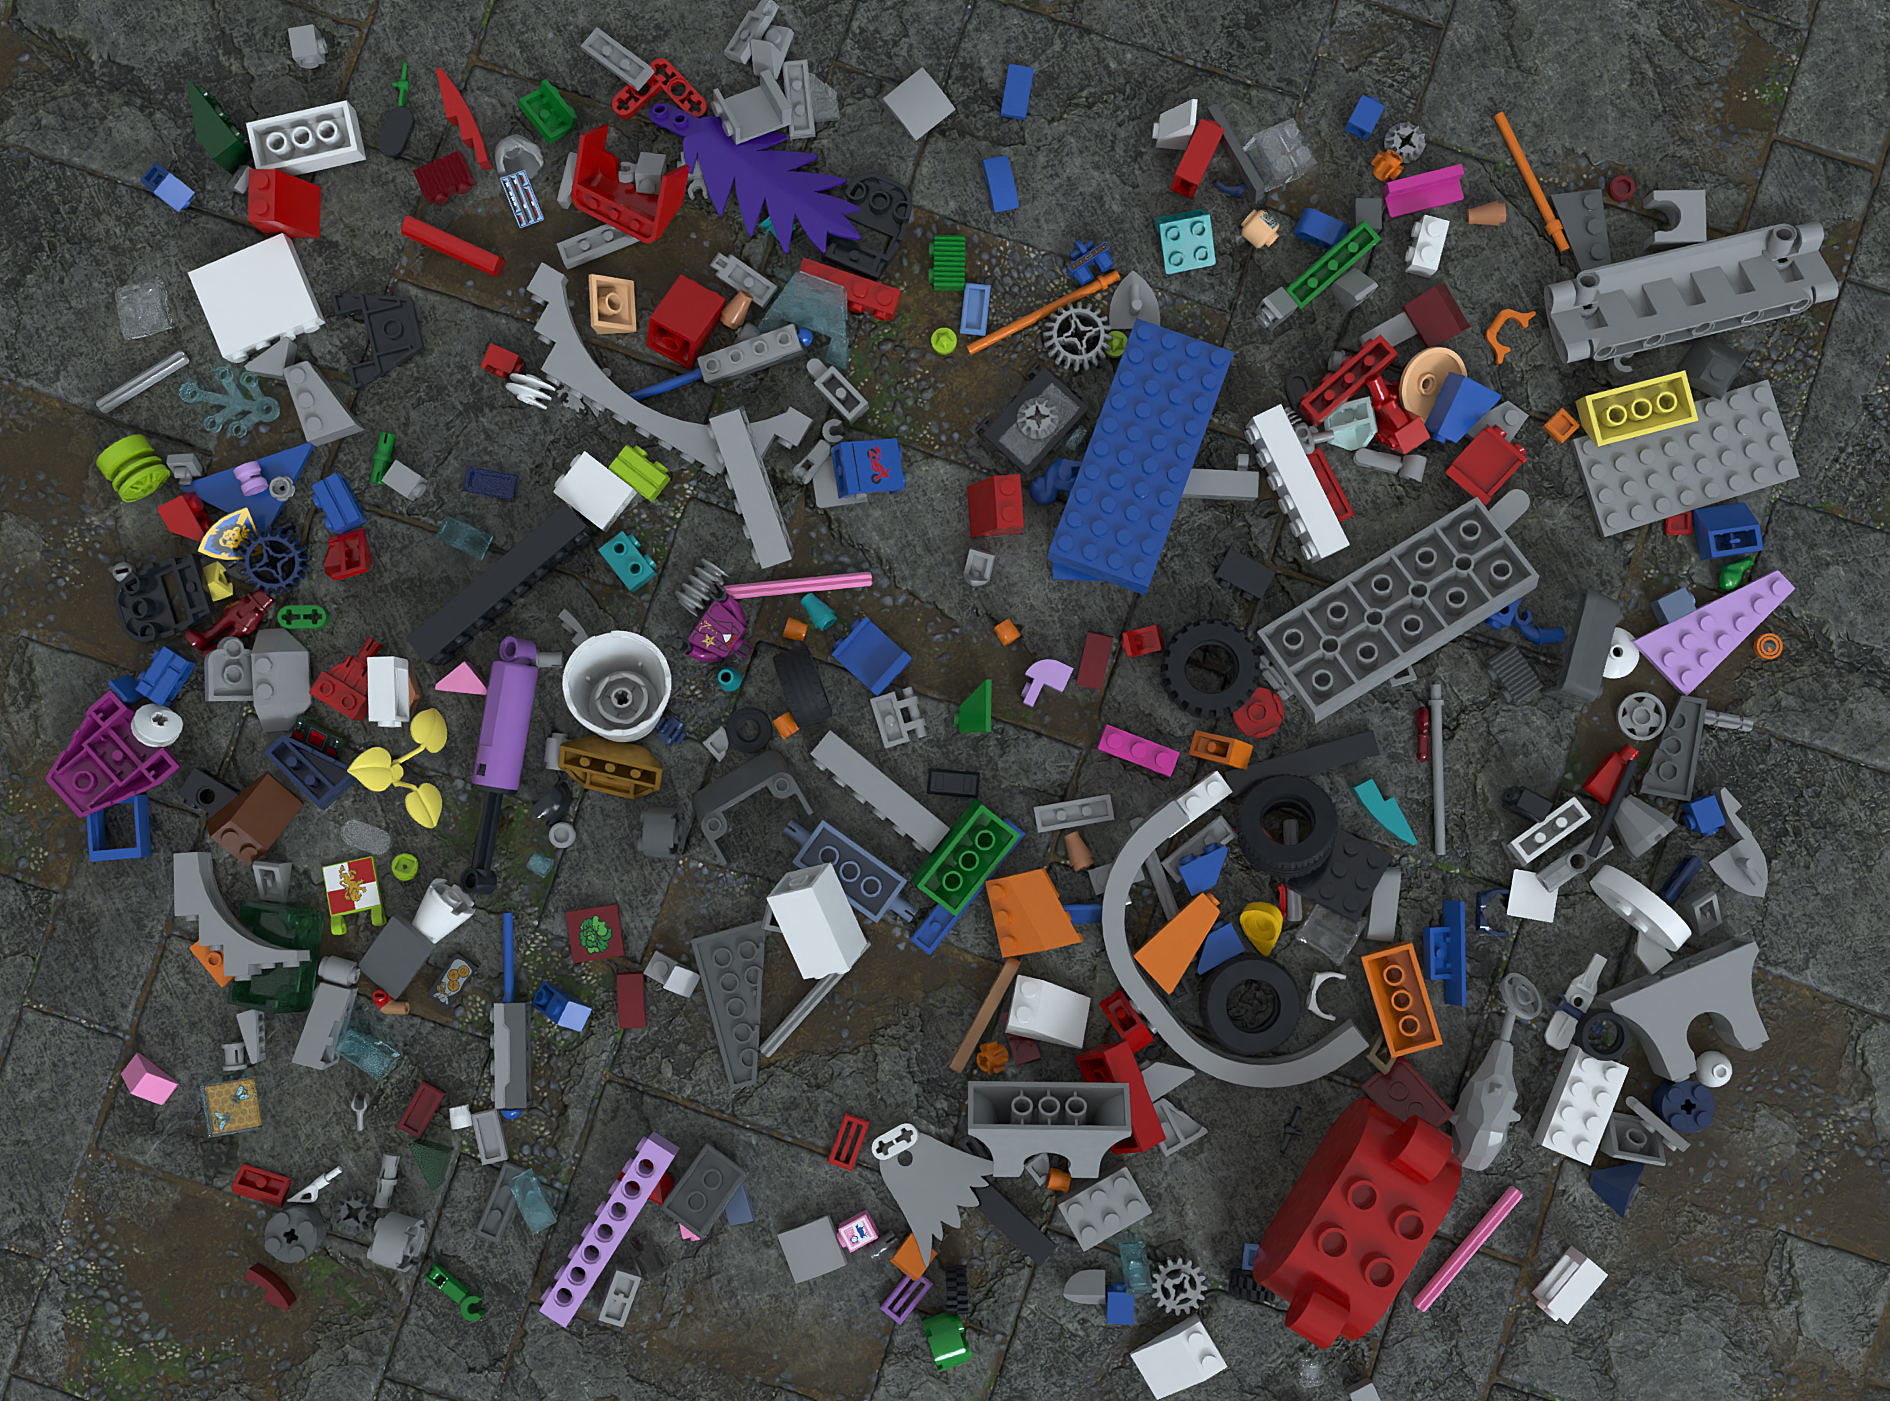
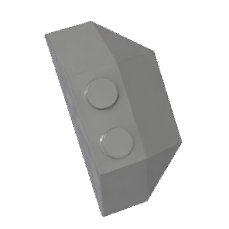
M286 628L258 630L251 652L254 707L264 732L291 731L297 719H300L312 704V695L309 693L311 690L310 652Z

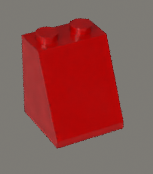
M249 169L248 221L269 238L284 233L289 238H320L321 187L276 169Z
M680 275L650 316L646 347L692 370L698 360L697 358H699L720 320L721 310L725 306L726 299L717 292L710 291L699 285L695 280Z
M1020 474L992 476L967 486L971 538L1022 534L1024 521Z

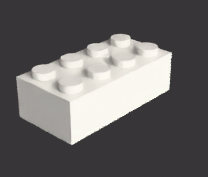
M347 100L246 123L256 169H276L291 176L366 160L356 110Z
M1570 1044L1533 1140L1544 1147L1591 1166L1629 1067L1612 1060H1597L1584 1053L1580 1047Z

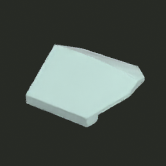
M1371 396L1346 402L1324 421L1325 431L1333 430L1334 440H1330L1328 443L1350 451L1365 448L1378 431L1375 412L1371 406Z

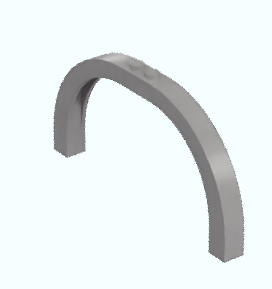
M1173 796L1146 816L1127 836L1111 864L1104 888L1102 926L1106 951L1120 984L1131 998L1129 1001L1131 1006L1138 1014L1142 1012L1147 1018L1145 1022L1154 1034L1158 1032L1171 1048L1187 1062L1205 1073L1234 1084L1264 1088L1286 1087L1320 1078L1341 1067L1369 1047L1367 1039L1351 1019H1348L1315 1044L1297 1052L1263 1058L1236 1055L1220 1050L1192 1033L1178 1019L1139 969L1127 942L1124 924L1125 906L1131 884L1145 859L1164 840L1190 821L1189 816Z

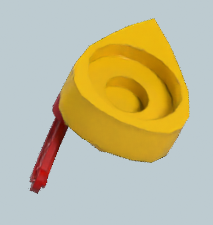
M1282 883L1278 884V891H1280L1279 909L1270 903L1252 902L1245 906L1240 916V924L1244 933L1264 956H1268L1274 948L1281 933L1282 922L1286 917V891Z

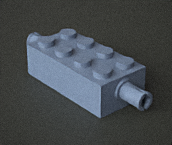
M791 819L788 825L795 829L796 832L788 826L785 827L783 833L801 844L802 848L792 863L801 869L831 862L849 904L874 922L878 923L886 910L889 911L891 909L909 923L913 916L905 910H908L914 916L919 910L900 897L901 894L899 892L908 881L905 876L825 819L812 832L802 827L794 819Z

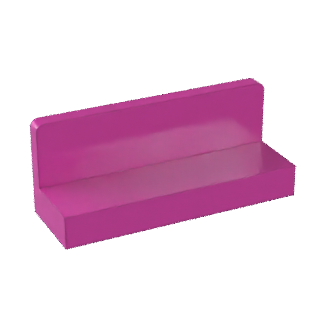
M1462 164L1387 182L1382 189L1389 218L1392 219L1462 201L1464 196L1459 181L1464 175Z

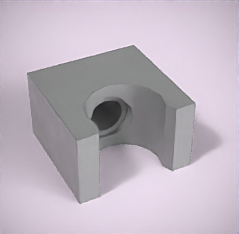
M1654 190L1643 199V209L1662 211L1666 214L1670 223L1669 231H1657L1644 240V250H1673L1707 241L1705 190Z

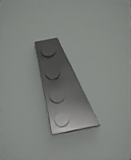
M1601 189L1550 195L1548 197L1549 203L1554 207L1557 215L1556 220L1559 219L1564 228L1563 232L1570 247L1568 250L1572 252L1578 274L1584 270L1610 265L1611 256Z
M1678 695L1636 792L1691 801L1707 699Z

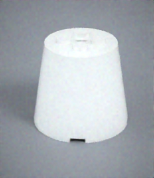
M611 631V633L593 636L584 641L570 656L564 670L562 683L567 706L573 716L583 726L608 740L624 743L639 740L655 728L668 703L672 684L670 669L662 652L645 637L627 631ZM626 697L628 703L619 705L618 700H623Z

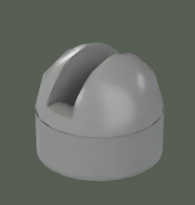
M120 562L113 568V576L119 582H122L130 574L137 573L136 568L127 562ZM128 568L129 572L119 574V570Z

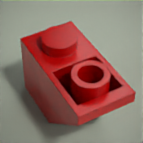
M194 491L180 495L157 507L170 532L201 542L203 536L214 524L205 512L202 500Z

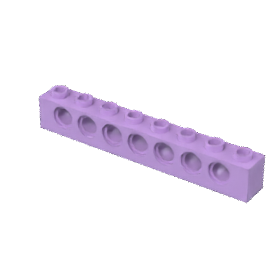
M654 1131L649 1138L643 1136L635 1149L639 1152L635 1160L630 1158L622 1169L625 1176L621 1181L616 1179L608 1191L612 1195L607 1203L602 1201L595 1212V1215L598 1216L594 1224L589 1222L581 1234L585 1238L582 1244L578 1245L576 1243L567 1256L571 1259L567 1267L562 1265L555 1275L554 1279L558 1282L554 1288L549 1286L540 1300L544 1304L540 1308V1312L566 1328L679 1151V1147ZM643 1159L650 1160L654 1168L646 1167L643 1164ZM629 1181H636L640 1189H633ZM616 1202L623 1203L626 1211L619 1210L616 1207ZM602 1224L610 1225L613 1232L605 1231ZM589 1245L597 1247L599 1253L591 1252ZM575 1267L583 1268L585 1275L579 1274ZM562 1288L570 1290L572 1296L564 1294Z

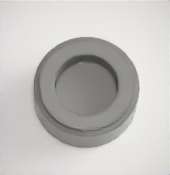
M567 822L556 823L549 831V839L554 846L566 848L574 843L576 830Z

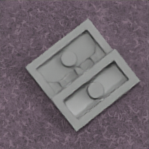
M923 67L882 98L893 116L901 122L913 141H917L955 110L949 99Z
M829 1214L809 1220L803 1225L781 1231L777 1234L796 1284L848 1264Z

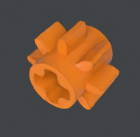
M1387 149L1385 153L1380 150L1371 162L1375 166L1372 173L1383 182H1387L1390 178L1395 181L1404 169L1400 165L1403 159L1397 152L1391 149Z
M993 1041L979 1046L982 1052L977 1054L976 1060L981 1070L987 1071L990 1075L992 1073L997 1074L1006 1069L1003 1063L1008 1061L1009 1055L1007 1049L1002 1044Z

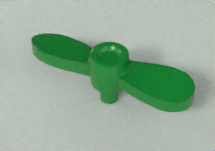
M403 61L401 80L392 82V87H398L400 90L399 107L405 108L406 91L410 89V82L406 80L408 61Z

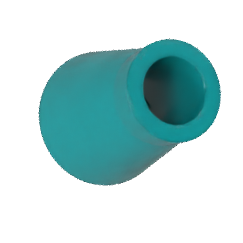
M813 593L807 594L800 603L804 606L815 628L824 631L837 620V617L834 615L835 611L815 597Z
M725 666L717 673L716 681L722 690L734 691L741 685L742 675L736 667ZM727 673L731 675L729 682L723 680V676Z

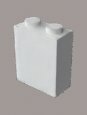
M584 451L582 455L578 454L570 464L572 468L566 476L563 474L558 478L553 492L600 529L607 532L637 494V491Z

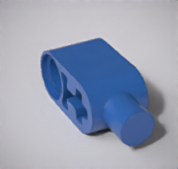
M1305 208L1294 234L1298 238L1328 251L1348 234L1349 227L1344 222L1320 211Z

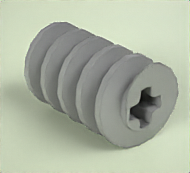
M701 559L704 569L694 568L698 575L697 577L688 576L692 584H681L685 593L675 592L679 599L677 602L696 617L699 614L695 608H705L702 599L712 600L708 591L717 593L718 590L715 583L724 585L721 575L728 576L706 559Z

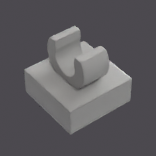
M194 453L168 455L166 464L174 474V477L180 478V486L191 485L192 477L202 476L203 468Z

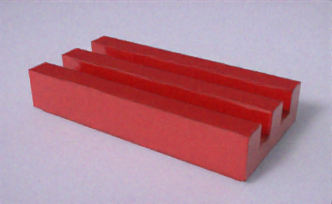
M848 1112L845 1113L828 1163L852 1171L869 1126V1120L861 1119L856 1115L853 1116ZM848 1120L852 1121L853 1124L840 1159H834ZM857 1125H863L849 1164L845 1163L844 1161Z

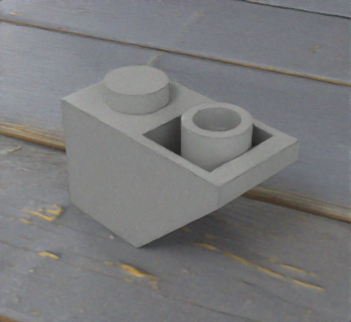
M1280 287L1261 301L1255 311L1257 315L1256 320L1263 328L1268 327L1272 331L1297 309L1298 305L1284 288Z

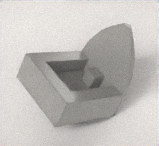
M971 547L963 574L965 581L974 587L986 584L990 580L996 554Z

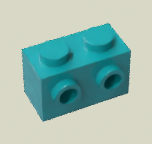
M621 531L599 548L598 551L626 587L634 593L657 575V572L653 569L657 565L648 553L643 556L639 551L638 547L641 544L632 533L628 536L625 532Z

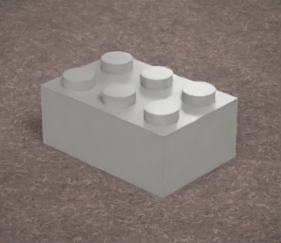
M1124 1160L1100 1173L1098 1178H1092L1056 1199L1059 1209L1083 1251L1090 1249L1152 1213L1149 1204Z

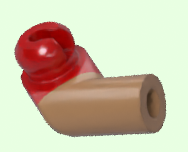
M377 989L372 994V1000L382 1013L407 1015L409 1013V1002L395 1001L382 989Z

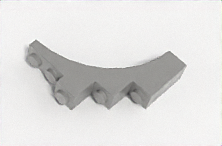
M211 852L173 854L175 916H185V921L199 920V946H210V951L223 950L224 976H235V981L251 980V975L262 974V969L275 968V963L283 962V967H299V961H310V950L288 949L273 945L255 936L240 924L228 909L219 892L213 873Z

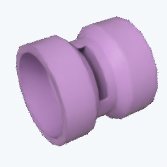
M257 461L242 464L233 470L236 479L242 483L241 490L245 496L260 493L269 487L266 478L260 474L261 467Z

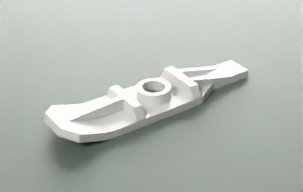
M1595 953L1585 972L1572 980L1564 995L1567 1002L1575 1006L1574 999L1580 997L1582 1004L1577 1008L1586 1013L1597 994V980L1607 962L1606 958ZM1563 999L1561 1000L1559 1006H1562ZM1555 1011L1544 1034L1546 1043L1557 1050L1568 1048L1578 1021L1563 1011Z

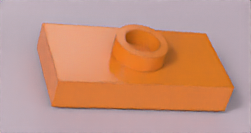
M199 940L189 948L221 988L227 986L235 979V976H224L223 950L210 951V946H199Z

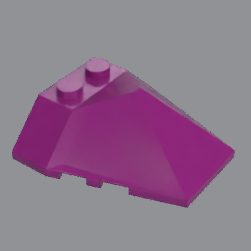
M109 690L89 707L85 714L87 716L80 727L74 731L72 740L65 751L61 752L45 778L79 818L161 785L181 767L168 746L152 747L138 741L131 729V722L136 711L124 703L112 690Z

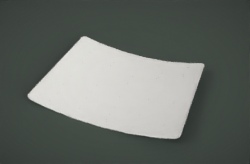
M1515 869L1507 915L1552 923L1558 888L1549 893L1537 880L1536 873Z

